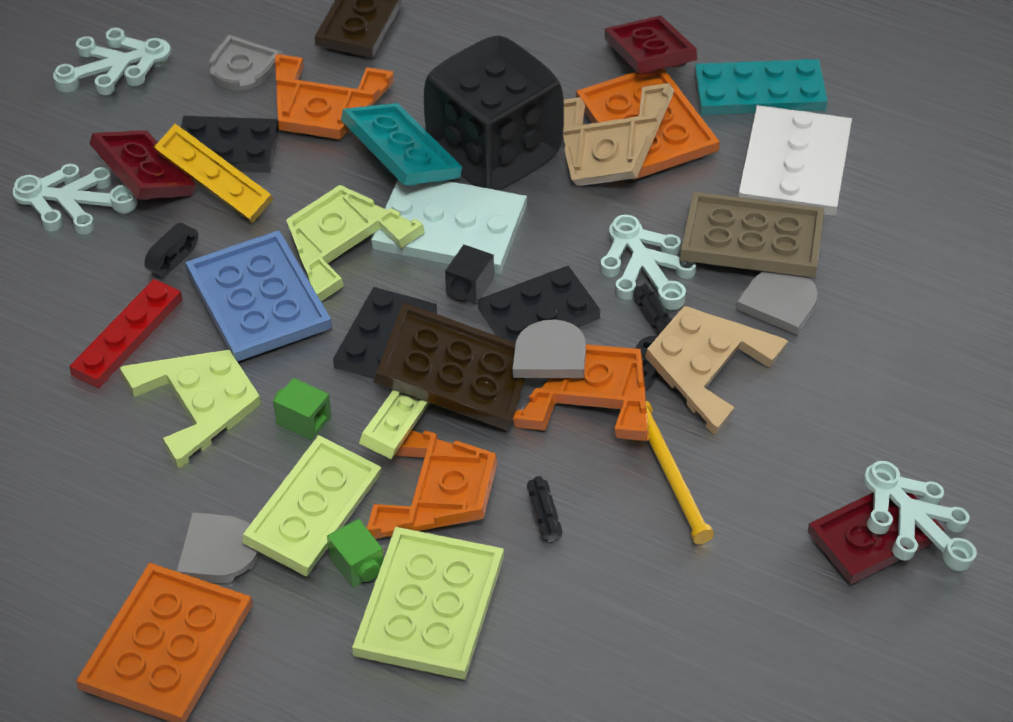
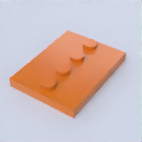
M664 68L658 69L653 74H639L636 71L576 91V98L580 97L585 103L584 113L592 123L639 116L642 87L669 83L674 89V94L638 177L633 178V180L719 151L720 141Z
M149 562L77 678L78 690L169 722H186L252 608V597Z

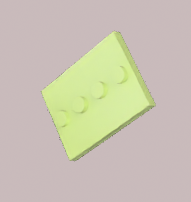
M395 527L352 647L353 656L465 680L504 559V548Z

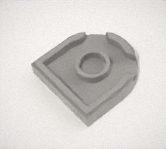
M228 35L210 57V75L212 80L224 89L232 91L250 90L260 86L271 76L276 69L275 55L283 54L281 51Z
M763 271L751 281L737 301L736 310L798 336L815 311L817 289L809 277Z
M543 320L528 326L519 334L516 340L513 378H584L586 363V340L584 334L574 324L562 320Z
M192 512L177 572L210 583H227L234 581V577L239 576L245 571L253 569L258 561L260 552L242 543L243 533L250 524L235 516Z

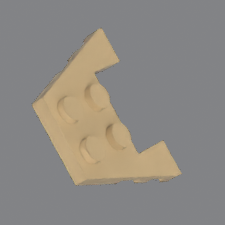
M669 83L642 87L639 116L583 125L585 109L583 100L580 97L564 100V150L571 179L576 186L638 177L674 94V89Z
M684 306L647 348L645 358L672 389L676 387L687 399L686 405L693 413L698 412L707 422L705 427L712 434L716 435L732 415L735 407L706 389L707 386L738 349L770 368L786 348L788 340Z

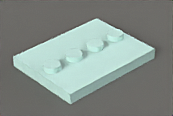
M397 180L385 209L392 208L399 211L401 217L410 221L413 218L420 221L424 226L425 233L400 248L379 229L372 237V249L450 264L462 245L465 244L494 254V273L501 274L527 206V196L451 181L419 183L416 186H407Z

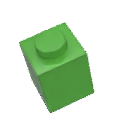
M293 378L285 388H281L274 397L273 407L276 424L311 441L331 418L329 394L296 378Z
M360 519L327 535L329 558L352 588L363 582H369L378 576L384 560L383 548Z

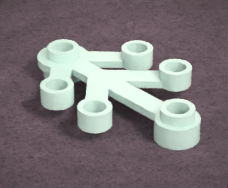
M112 28L106 32L107 45L111 48L122 47L132 50L131 52L124 53L97 46L93 38L81 37L76 41L78 54L82 57L91 56L103 60L76 68L70 64L59 65L53 74L55 88L64 93L72 92L79 87V79L104 71H108V73L99 75L95 79L96 91L101 95H108L114 92L115 84L124 72L127 84L139 86L144 83L145 75L152 66H160L168 61L171 53L170 45L167 41L159 38H151L145 42L125 37L124 31L119 28ZM139 62L138 65L128 67L132 63Z
M66 164L59 171L42 179L34 175L21 176L15 181L12 190L15 201L24 205H32L40 214L45 230L56 231L63 225L61 213L56 209H52L46 202V200L57 201L73 219L75 231L81 235L91 233L95 225L93 216L85 213L77 203L110 206L121 215L132 213L138 204L137 198L125 185L116 186L111 190L110 194L85 191L93 186L104 189L112 184L111 172L106 167H98L91 174L81 178L77 165ZM60 183L65 184L61 188H52Z
M632 215L616 217L609 228V235L613 243L608 254L601 259V273L606 277L619 275L621 271L620 258L627 246L633 254L623 276L616 281V296L623 300H629L634 297L636 280L643 268L658 290V298L668 312L678 311L685 303L686 289L680 282L668 281L658 265L676 269L677 276L683 279H690L696 274V262L681 261V257L676 256L680 253L681 240L678 236L673 234L663 235L644 230L639 220ZM643 243L660 246L661 252L648 249Z
M877 461L866 469L863 477L864 483L874 492L873 511L867 521L868 528L876 534H885L893 521L891 514L888 512L889 498L899 507L898 537L892 547V552L898 559L907 561L913 558L918 548V543L914 539L916 525L943 552L944 565L947 569L959 573L971 567L977 555L974 545L963 538L950 539L932 520L944 521L945 526L949 530L962 532L970 519L968 512L961 507L949 508L939 505L944 495V489L940 484L933 481L925 483L900 477L898 468L887 461ZM906 493L919 495L921 501L911 499Z

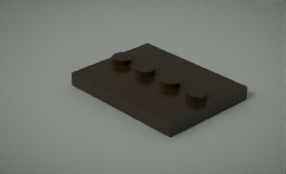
M403 302L373 382L508 431L525 378H513L515 342Z

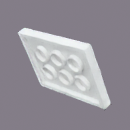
M757 105L738 197L824 208V215L836 216L852 118Z

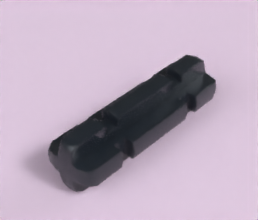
M644 283L634 288V298L638 305L642 306V311L652 327L656 328L655 331L659 336L672 321V318L668 317L667 310L659 298L654 295L655 292L652 287Z
M535 476L533 480L527 482L528 494L531 496L530 500L536 521L540 523L539 531L541 537L546 539L547 542H554L555 539L561 538L563 534L560 522H557L558 514L552 495H549L548 481L544 480L541 476Z

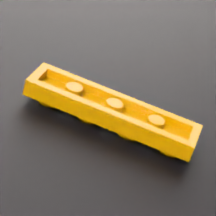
M174 124L154 146L159 155L252 224L274 200L269 192L177 124Z

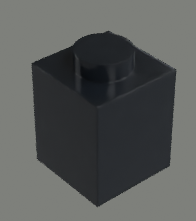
M463 244L445 270L446 294L477 305L478 299L483 296L494 279V254Z

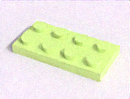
M318 435L243 533L242 543L307 577L328 548L327 535L346 524L380 477L382 467Z

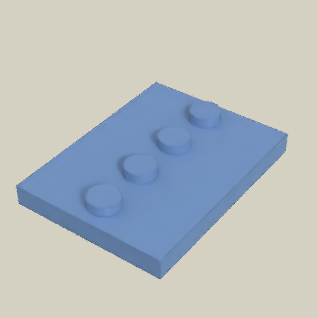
M280 230L185 262L186 271L227 348L231 351L237 362L332 328L330 316Z

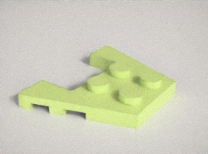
M341 185L286 219L309 282L320 301H323L344 287L342 278L328 263L368 236L381 229L402 248L425 233L424 226L420 221L414 218L412 221L403 218L399 211L392 208L386 210L374 204V200Z
M230 350L120 367L121 376L134 397L169 384L194 425L163 438L164 446L178 469L185 466L189 462L188 457L198 449L203 451L212 444L211 439L223 429L230 430L261 405L260 395Z

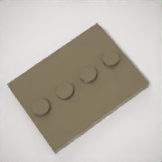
M693 192L680 260L816 278L824 208Z

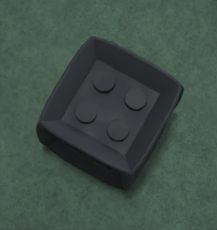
M500 35L488 37L446 59L427 75L424 85L425 130L462 166L461 176L477 187L500 190L547 163L559 151L564 130L563 90L555 74L523 47Z

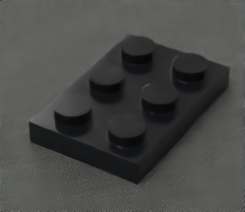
M183 116L181 124L183 130L240 172L271 173L279 131L278 119Z
M569 265L478 299V310L495 335L515 343L519 334L525 328L539 321L562 320L580 327L600 319V308Z
M373 287L333 358L334 368L374 379L403 302L437 314V304Z

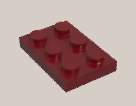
M662 15L604 28L605 40L639 74H653L658 69L682 67L687 62L697 60V48Z
M147 130L92 133L89 142L91 147L137 199L176 198L177 196H191L194 192L196 184L188 175L156 152L154 146L158 142Z
M874 492L809 523L808 534L851 585L901 560L892 552V547L898 537L899 507L890 498L888 512L891 514L893 521L889 530L885 534H876L867 526V521L873 511ZM906 493L911 499L918 500L914 494ZM932 519L936 523V525L944 532L945 530L942 528V526L935 519ZM915 525L914 539L918 543L916 550L918 552L934 543Z

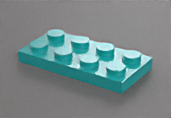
M819 59L695 64L694 73L700 115L756 113L757 105L795 111L827 110L828 101Z
M398 103L342 110L341 121L403 185L416 186L419 183L444 182L449 179L460 178L462 166Z

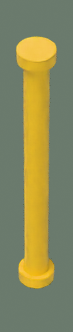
M646 401L649 428L648 441L692 529L691 537L693 542L698 545L705 544L714 537L713 529L710 525L705 524L652 416L653 408L650 402Z

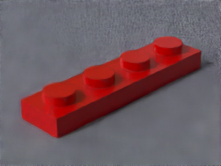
M153 279L69 366L71 375L99 389L182 302L181 291Z

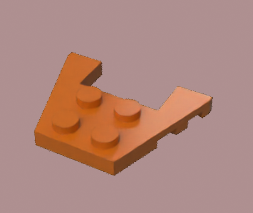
M276 54L279 130L341 139L350 130L341 121L342 110L372 106L393 84L394 72L366 67L358 89L301 81L299 78L304 68L303 58Z
M586 344L584 378H549L542 388H536L530 394V402L523 410L518 409L512 419L515 428L545 431L556 403L621 409L614 428L616 437L648 441L649 428L641 349Z
M411 430L394 456L424 458L412 505L373 504L367 529L375 539L392 536L395 527L421 531L484 519L498 464L496 453L456 440L452 444L437 439V434L426 430L423 433Z

